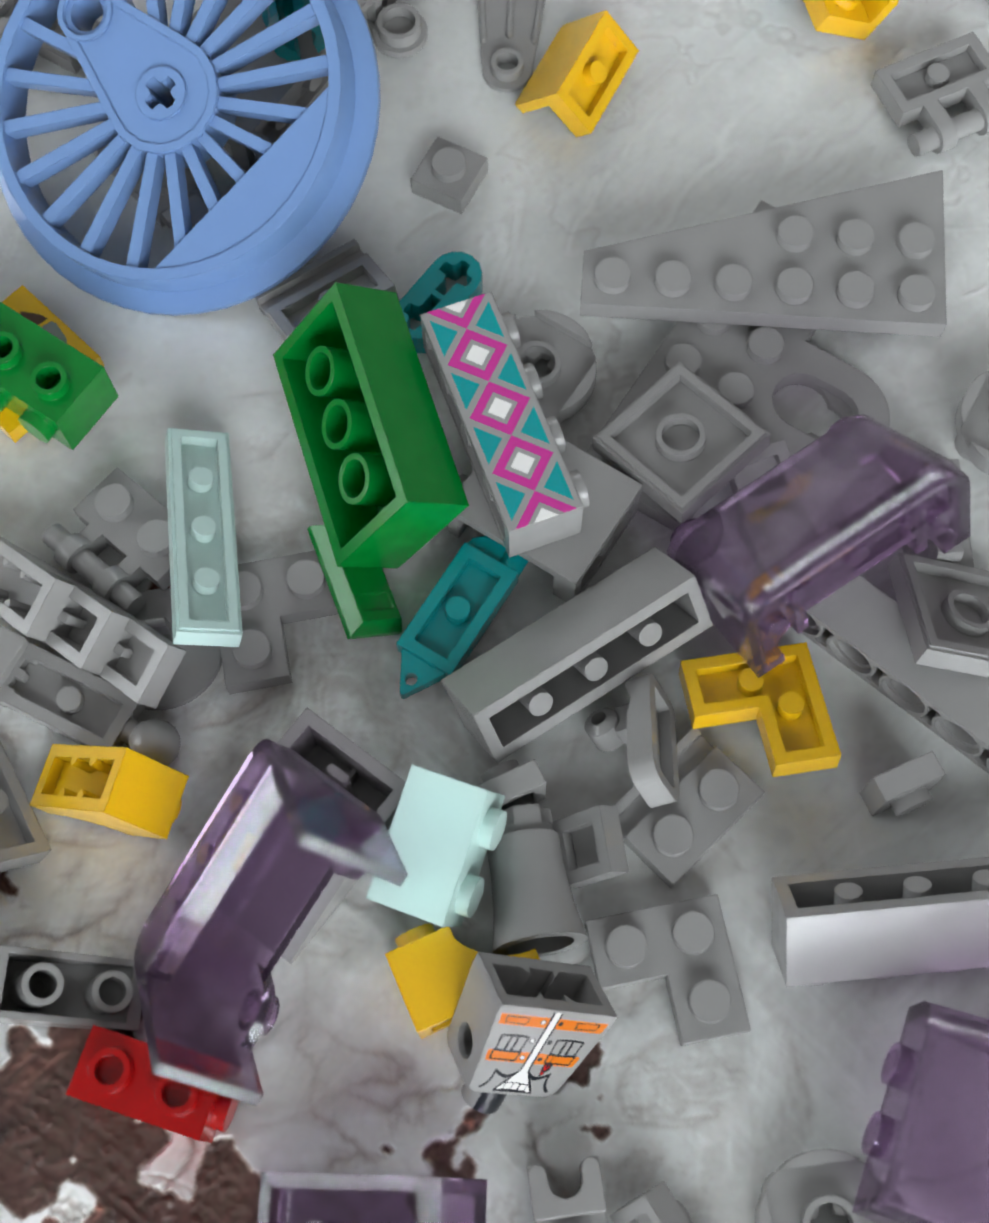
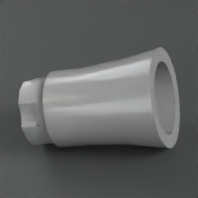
M539 804L511 806L504 810L507 812V821L498 846L494 851L487 850L494 915L493 954L513 955L536 949L539 957L576 948L584 944L588 937L573 899L563 861L559 833L553 830L551 811L549 808L540 807Z

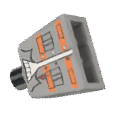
M483 952L477 953L447 1032V1043L464 1082L461 1090L462 1096L471 1108L480 1113L493 1114L498 1111L507 1094L548 1097L560 1089L617 1018L591 966Z

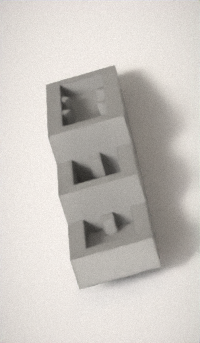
M0 536V617L23 635L45 642L81 670L100 675L136 703L156 709L187 651L173 644L172 641L109 600L94 593L88 587Z

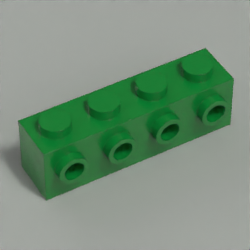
M0 302V413L7 407L20 416L18 418L19 423L37 439L48 443L54 438L71 450H74L119 396L102 365Z

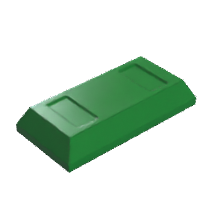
M325 525L309 526L307 528L347 639L399 635L402 632L401 616L382 567H337Z

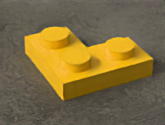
M807 642L680 661L678 674L692 729L756 720L772 778L838 767L842 755Z

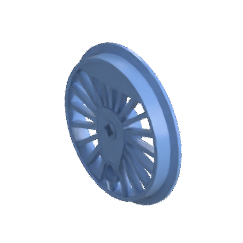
M19 0L7 22L0 41V186L11 214L24 236L37 253L57 273L76 287L103 301L125 309L148 314L180 316L226 309L251 300L289 278L313 258L336 232L350 211L363 185L374 152L381 105L380 74L371 32L358 1L309 0L310 3L228 50L274 0H243L214 32L213 30L228 0H203L192 25L195 0H174L169 27L165 0H146L147 14L135 8L132 0ZM103 15L100 24L92 30L95 21ZM57 18L65 37L50 30ZM320 25L326 55L232 74ZM45 43L77 59L87 78L33 71L42 44ZM328 76L329 86L309 107L238 99L236 97V94ZM29 89L96 97L100 101L26 116ZM238 116L292 125L274 144H271L236 126L235 122ZM102 122L31 163L27 137ZM229 138L262 155L247 172L223 148ZM107 145L57 200L49 206L39 184ZM212 157L236 182L223 197H221L205 163ZM122 163L81 244L63 225ZM188 167L209 211L193 229L185 168ZM166 168L174 248L155 268H148ZM143 171L126 265L109 262L100 256Z

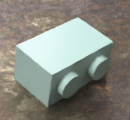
M412 764L366 899L441 927H461L464 917L471 918L481 901L485 880L479 877V873L487 850L494 851L504 833L507 812L501 810L505 796Z

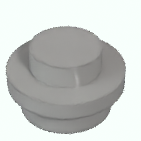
M393 3L384 7L379 12L372 29L373 41L377 49L393 58H406L418 53L426 44L428 36L425 20L413 6L406 3Z

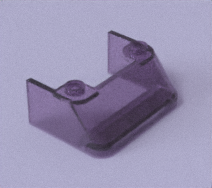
M270 739L260 741L247 757L147 918L140 932L134 953V966L152 1074L254 1106L258 1105L264 1094L252 1048L260 1036H265L271 1031L277 1020L280 1008L279 998L275 996V986L271 971L334 873L350 880H356L365 873H368L398 886H401L408 876L384 821L377 812L296 751Z

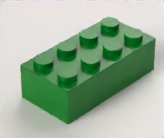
M335 282L277 349L273 357L337 567L398 569L469 506L396 292Z

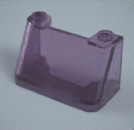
M866 414L853 417L846 416L836 421L827 433L706 513L680 524L671 535L667 555L695 575L712 623L759 678L785 661L784 654L778 648L784 633L791 626L798 634L807 629L809 624L806 611L905 544L916 554H919L928 548L927 539H930L945 554L971 536L970 480L949 458Z

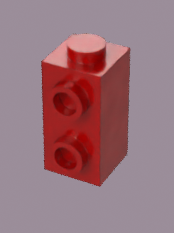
M93 1024L65 1095L197 1141L212 1143L217 1130L226 1132L230 1126L239 1102L240 1090L232 1088L237 1076L236 1073Z

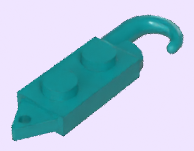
M487 536L472 538L469 542H465L396 642L398 652L402 653L400 672V696L402 699H406L440 682L443 678L464 665L517 585L519 576L528 564V560L519 555L509 558L505 547ZM409 678L417 679L414 685L406 683Z

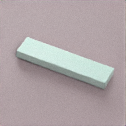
M167 428L165 461L173 644L239 647L243 631L229 433Z

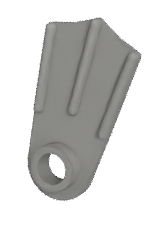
M478 0L482 74L484 81L492 89L503 93L516 92L524 88L531 78L545 0ZM504 63H511L516 66L512 70L499 68Z

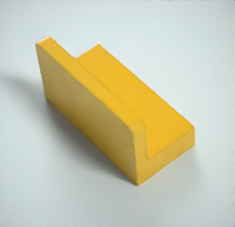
M607 10L564 24L559 29L515 102V106L522 113L549 106L576 138L591 134L639 50Z

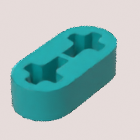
M453 251L441 255L399 301L417 353H426L423 346L422 327L420 325L415 330H412L410 326L411 318L421 321V314L482 295V269L479 262L473 256L464 252ZM462 275L467 277L466 287L457 283L447 292V277L454 281L460 279Z

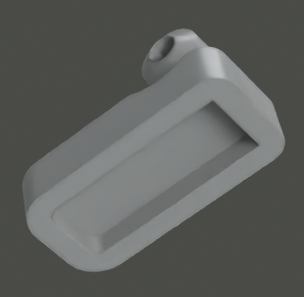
M650 673L625 682V688L630 695L629 704L616 707L615 710L601 708L594 711L587 718L584 727L586 733L600 751H614L623 743H627L628 768L633 784L650 808L678 801L680 791L674 709L655 676Z

